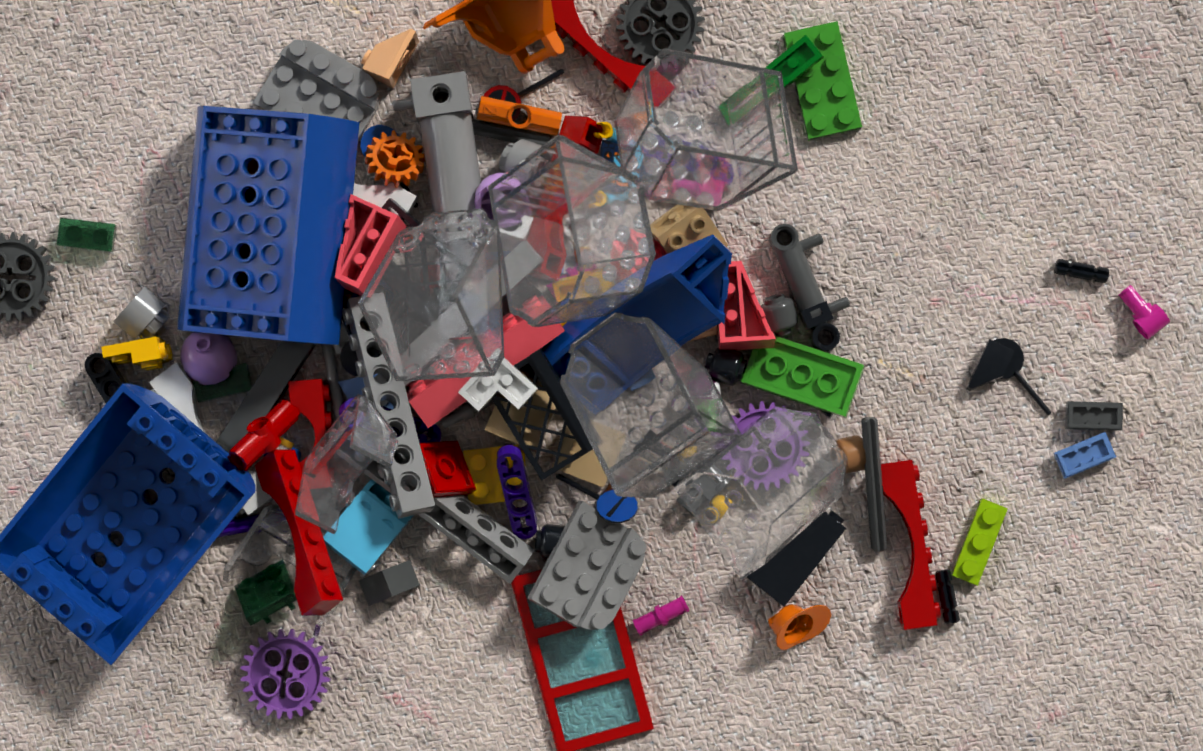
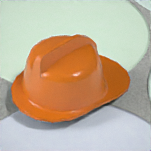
M792 604L783 607L768 620L769 626L777 636V647L781 650H787L819 635L829 624L831 611L825 605H816L807 609Z

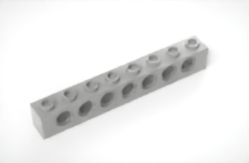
M381 292L370 294L368 299L362 296L349 298L345 308L342 309V315L345 325L349 324L350 326L349 344L351 350L356 351L358 361L355 362L356 371L359 378L363 377L365 385L362 388L365 404L370 405L372 413L369 414L370 427L372 431L376 430L379 441H376V450L379 458L383 457L385 468L382 469L385 484H390L392 495H389L391 509L393 512L397 511L398 519L431 512L435 507V502ZM360 322H369L373 326V330L365 331L361 328ZM367 348H376L380 356L371 357L367 353ZM382 374L386 378L387 383H377L373 375ZM380 401H390L393 405V410H384L380 405ZM387 428H397L400 432V437L390 436ZM394 454H403L407 459V463H397L394 459ZM401 481H410L414 486V490L405 491L401 487Z
M349 426L332 449L392 494L390 484L386 485L383 478L382 469L385 468L383 457L379 458L377 454L376 441H379L377 434ZM394 454V459L397 463H407V459L403 454ZM401 481V487L405 491L414 490V486L410 481ZM463 495L433 497L435 507L431 512L419 515L508 583H511L535 550Z

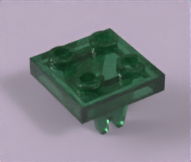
M283 559L269 565L266 569L234 586L244 616L250 626L262 619L266 624L272 622L269 615L286 606L291 611L296 609L293 603L297 600L294 592L295 584L289 568Z

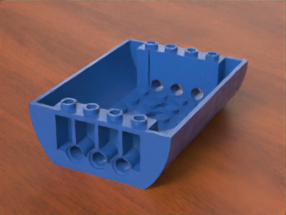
M214 106L197 107L177 330L339 345L344 288L334 277L340 246L343 244L346 230L344 225L345 220L348 219L350 209V194L353 195L360 122L307 113ZM252 159H256L259 167L257 172L251 175L248 172L247 166ZM253 187L256 191V197L253 202L248 203L245 199V192L248 188ZM244 244H248L251 249L250 256L247 259H243L240 256V248ZM241 272H245L248 276V283L243 288L237 283V277Z
M124 383L1 532L0 571L106 662L112 665L252 497L256 490L254 480L248 470H239L236 466L232 465L227 457L229 453L165 398L141 386ZM165 468H170L175 473V479L172 483H167L162 478V471ZM147 489L156 491L158 500L155 504H150L146 501L145 492ZM113 531H118L123 535L122 545L117 546L112 543L110 536ZM96 552H101L106 556V564L104 566L95 564L93 557Z

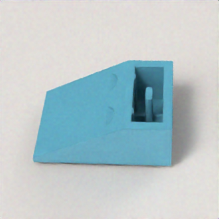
M372 479L364 486L323 536L324 542L329 548L363 575L369 571L414 516L398 519L397 511L393 512L390 506L389 495L392 494Z

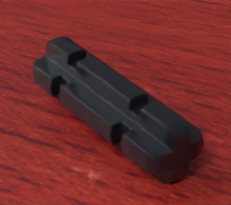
M1058 259L1054 267V272L1059 275L1065 276L1069 274V277L1090 281L1095 279V282L1106 283L1109 278V269L1099 266L1095 268L1094 265L1074 261L1069 263V260Z
M949 569L936 571V581L940 585L938 591L941 607L945 611L943 613L944 622L946 624L957 623L960 618L958 610L955 609L957 602L954 586L950 582L952 580L951 571Z

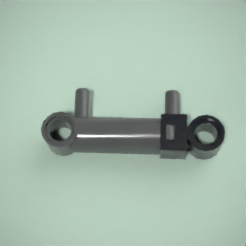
M785 223L779 224L770 235V246L778 259L800 312L799 316L805 330L813 329L810 337L814 349L829 352L839 343L840 334L838 329L828 322L834 319L833 313L850 307V302L847 297H843L827 304L804 251L823 244L822 235L818 233L799 241L798 232L795 227ZM780 232L788 233L791 237V243L786 246L780 245L776 239L777 234ZM820 331L830 332L832 335L831 344L823 345L819 342L818 333Z

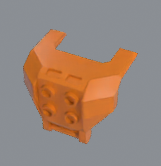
M464 0L430 19L423 26L425 30L430 26L438 28L453 21L463 20L472 38L500 54L511 56L517 69L523 74L532 71L535 65L551 56L557 57L564 52V45L555 30L551 0ZM541 39L545 47L529 55L525 47Z

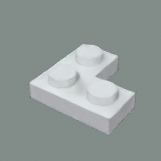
M496 350L458 393L474 408L481 411L499 391L519 410L539 388Z

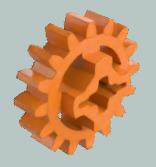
M392 130L391 136H387L386 133L382 132L380 140L373 137L371 145L367 146L365 164H368L367 172H375V181L381 178L384 179V186H387L389 182H394L395 188L399 187L400 182L409 186L410 179L417 181L419 173L423 172L425 157L422 154L423 146H415L416 138L406 139L405 132L401 136H397L395 130Z

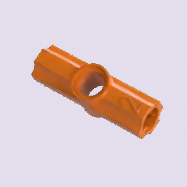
M481 96L476 119L558 136L562 112ZM517 108L524 109L527 114L526 120L521 124H516L512 120V113Z

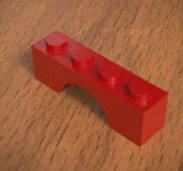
M325 380L289 381L290 403L296 406L298 411L309 419L315 432V443L312 451L304 460L299 462L308 492L334 490L333 484L338 483L337 469L332 467L331 456H335V451L332 449L335 443L334 439L329 440V429L333 428L332 412H327L326 401H331L330 386L325 385Z

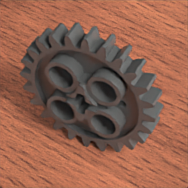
M626 0L629 5L620 4L619 9L625 14H619L616 17V20L623 22V24L616 26V31L624 32L619 37V42H628L624 47V51H634L632 60L641 56V65H645L649 60L652 66L656 67L657 62H661L663 69H666L667 61H671L676 67L678 57L685 62L687 61L686 51L692 54L695 53L696 49L692 43L701 44L702 40L696 34H704L705 29L698 26V24L704 23L705 17L697 16L702 11V6H693L697 0H662L666 4L665 9L662 11H655L651 7V3L654 0ZM641 9H646L654 19L650 18L646 14H643L641 12ZM680 16L687 20V25L684 28H677L673 25L672 20ZM643 20L647 22L649 28L645 32H638L634 29L633 25L635 22ZM655 20H657L658 22L665 20V27L672 33L678 35L680 39H674L672 35L664 27L656 29ZM664 37L669 40L670 46L664 50L656 47L655 41L658 38Z
M12 232L8 240L4 233H0V256H3L5 261L4 266L0 269V275H12V273H15L19 276H36L34 281L23 279L8 281L0 278V283L3 286V292L0 295V320L5 314L8 322L13 321L14 315H16L19 321H24V313L33 318L34 308L43 311L42 300L51 302L50 298L46 296L47 292L56 291L49 286L50 282L58 281V278L50 276L51 272L57 270V267L48 265L53 256H43L47 248L41 246L36 249L38 240L32 239L28 243V236L25 234L18 240L17 233ZM26 257H30L32 260L31 268L27 271H22L21 261ZM28 284L31 289L30 295L22 299L19 295V290L23 285Z

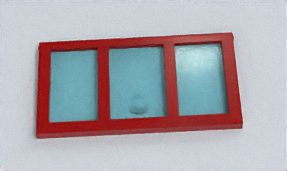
M542 569L517 575L511 582L556 751H576L654 729L621 607L612 622L604 629L589 630L577 628L527 599Z

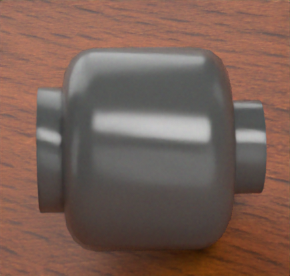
M776 294L763 299L761 308L766 315L765 318L771 331L778 337L791 333V328L798 322L793 300L785 297L784 294Z

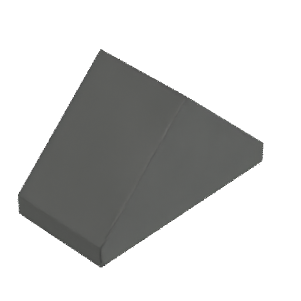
M410 560L358 580L368 606L420 586Z

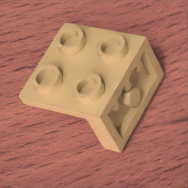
M691 195L687 196L646 227L651 235L663 246L667 254L712 234L723 245L728 246L703 206Z
M587 422L600 445L559 471L604 487L623 437ZM567 426L565 433L572 435L571 431ZM564 437L561 453L574 455L582 450L575 439ZM560 456L558 464L567 458Z

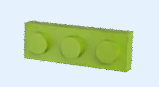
M983 498L980 499L952 570V576L978 586L1008 508Z

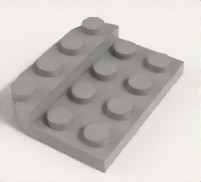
M298 39L292 41L280 52L281 57L253 101V104L267 111L307 113L360 122L359 142L379 107V92L373 78L365 71L312 41Z
M578 501L527 599L574 627L589 630L604 629L615 618L643 564L646 544L632 528H626L620 523L605 521L599 516L597 509L584 501Z

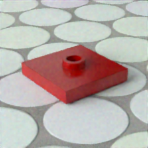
M458 441L420 443L433 497L468 495L476 491Z

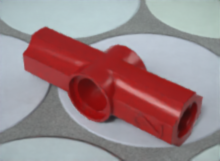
M281 400L266 416L259 417L249 423L246 428L248 433L229 450L227 457L230 463L239 470L246 471L262 454L269 453L279 447L281 444L280 437L298 420L300 413L297 407L288 400Z

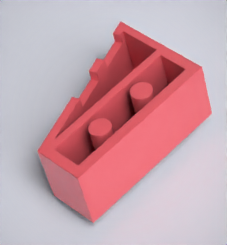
M350 194V209L348 219L345 220L344 228L346 230L343 244L340 246L334 278L344 289L368 299L407 226L397 214Z
M731 261L728 268V295L724 305L725 322L724 324L721 322L717 325L719 350L774 348L776 338L757 300L754 288L742 261Z

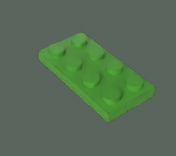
M838 21L784 33L783 36L787 49L804 35H807L824 56L823 59L794 81L808 141L861 129L862 123Z
M775 336L774 348L752 350L741 380L742 384L847 418L865 368L863 364Z

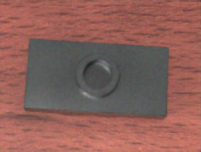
M1066 402L1065 429L1122 431L1123 403Z

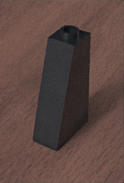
M832 510L829 514L826 511L820 512L743 566L739 572L785 607L846 530V527L842 525L844 519Z

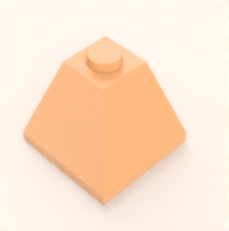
M409 29L376 44L372 51L368 50L361 62L364 65L363 71L377 81L394 89L420 42L416 31Z

